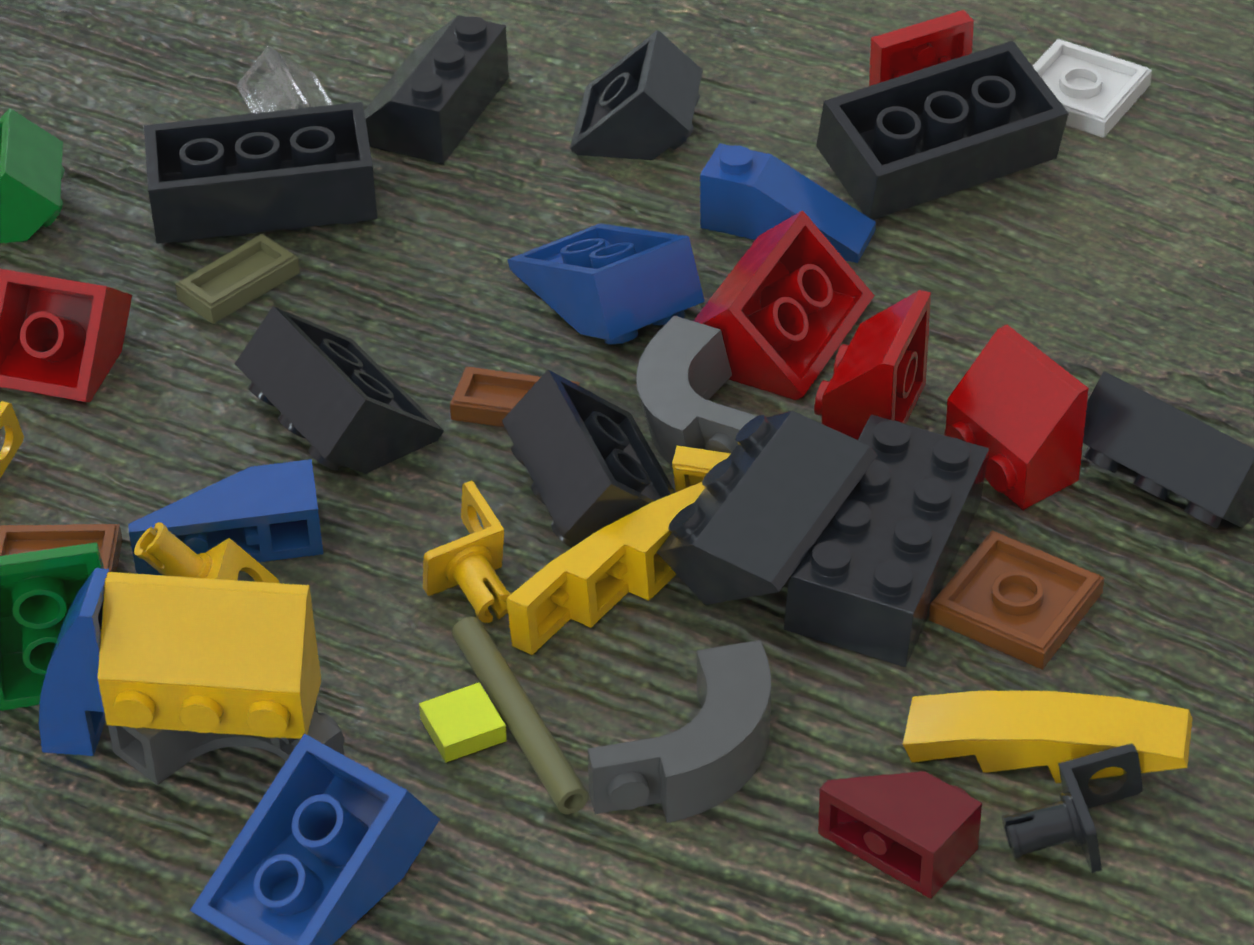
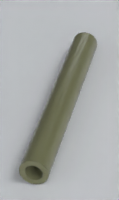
M473 616L461 619L453 627L452 636L553 802L563 814H572L579 811L586 805L589 799V794L480 619Z

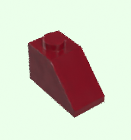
M926 771L827 780L819 789L818 834L932 899L978 850L982 803L972 798L963 789L949 785Z

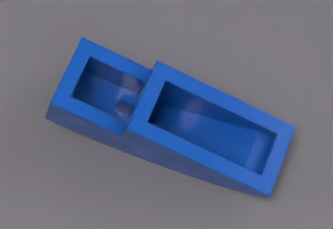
M94 569L79 589L64 619L40 693L39 731L43 753L94 756L106 721L98 683L104 585L109 569Z

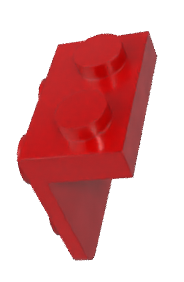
M960 10L871 37L869 86L972 54L974 20L964 10Z

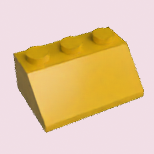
M117 572L107 573L104 585L98 683L107 725L261 736L265 738L301 739L304 733L308 735L322 681L309 585Z

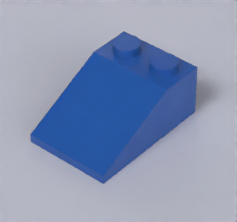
M600 223L507 259L510 270L578 333L604 339L605 343L610 345L624 343L636 338L639 335L637 329L651 323L653 325H665L673 316L684 318L686 316L684 310L705 302L689 236Z
M304 733L190 911L245 945H333L404 878L440 819L408 790Z

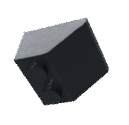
M659 30L655 31L585 87L570 149L579 156L654 160L669 147L672 150L679 148L690 137L694 128L692 120L695 106L700 99L698 91L703 69Z

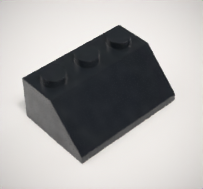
M458 15L415 47L364 111L369 146L444 164L509 78L506 25L488 22L480 17Z
M275 306L271 308L235 362V365L251 380L248 389L263 402L276 407L281 412L278 421L292 433L306 438L311 444L308 450L309 454L329 469L338 471L341 466H345L367 474L438 441L444 432L353 339Z
M547 370L502 420L513 442L511 447L513 455L526 467L533 480L531 490L546 505L554 520L551 523L553 532L563 543L571 548L603 527L651 502L676 493L631 413L550 370Z
M1106 371L1102 373L1087 401L1083 444L1087 445L1088 448L1083 455L1084 458L1115 474L1120 464L1138 473L1133 482L1134 485L1164 501L1167 500L1170 492L1173 491L1189 500L1184 512L1216 529L1219 527L1222 519L1243 528L1254 518L1253 448Z
M795 411L767 418L764 415H759L751 419L736 435L735 440L738 445L730 456L719 462L706 474L702 481L705 489L696 501L686 506L672 519L668 527L671 534L659 548L657 554L704 605L779 592L878 456L871 446Z

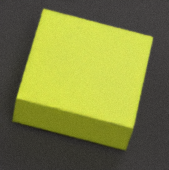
M480 682L419 703L420 719L445 763L507 741L506 725Z

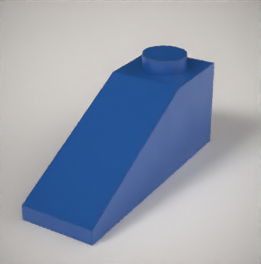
M719 143L700 174V228L756 240L762 233L803 210L846 261L855 263L859 262L876 231V222L772 154L753 151L744 146H730Z
M312 459L248 467L128 524L136 574L162 575L134 553L136 543L149 527L154 528L158 522L167 526L172 534L197 554L207 552L228 538L233 540L258 562L324 554Z

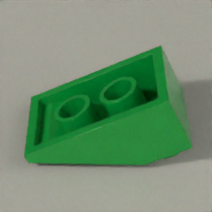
M97 542L0 556V711L40 705V693L46 671L64 619L79 589L94 569H104Z

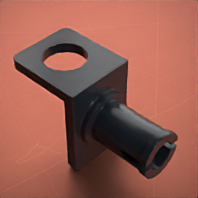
M1126 744L1059 763L1063 793L1060 794V801L1013 815H1003L1002 823L1014 859L1020 858L1024 854L1073 841L1075 847L1081 846L1091 873L1102 871L1097 832L1088 809L1135 796L1143 791L1139 754L1134 744ZM1120 767L1124 770L1121 778L1111 785L1093 787L1088 784L1090 778L1104 768Z

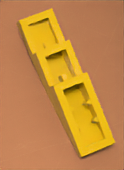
M702 482L651 502L596 531L549 562L510 594L506 601L512 647L533 655L570 619L592 628L628 592L650 601L676 575L669 565L657 554V551L671 534L668 527L672 519L686 506L693 504L705 489Z
M969 691L912 696L903 746L911 763L975 755L983 773L1048 765L1057 784L1061 783L1059 763L1126 744L1135 745L1139 754L1141 773L1187 768L1193 718L1190 710L1122 697L1058 691ZM1120 767L1104 768L1096 772L1090 779L1122 776L1124 770Z

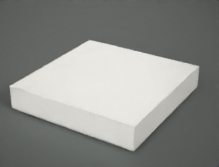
M1057 39L1033 65L1037 73L1068 111L1066 126L1102 138L1109 133L1151 84V69L1061 39Z

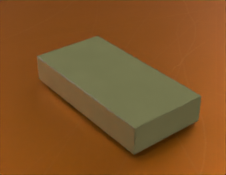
M260 234L175 284L177 299L214 324L299 274V259L264 234Z

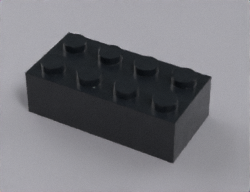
M1012 40L825 100L816 147L862 213L875 220L1056 159L1069 113Z
M363 102L144 125L148 193L156 244L168 242L187 243L195 239L222 236L241 237L250 233L276 230L295 231L305 227L339 223L348 225L359 221L378 219L373 164Z
M871 414L858 441L871 446L878 456L790 576L784 630L906 667L929 617L930 604L940 593L981 502L989 448Z

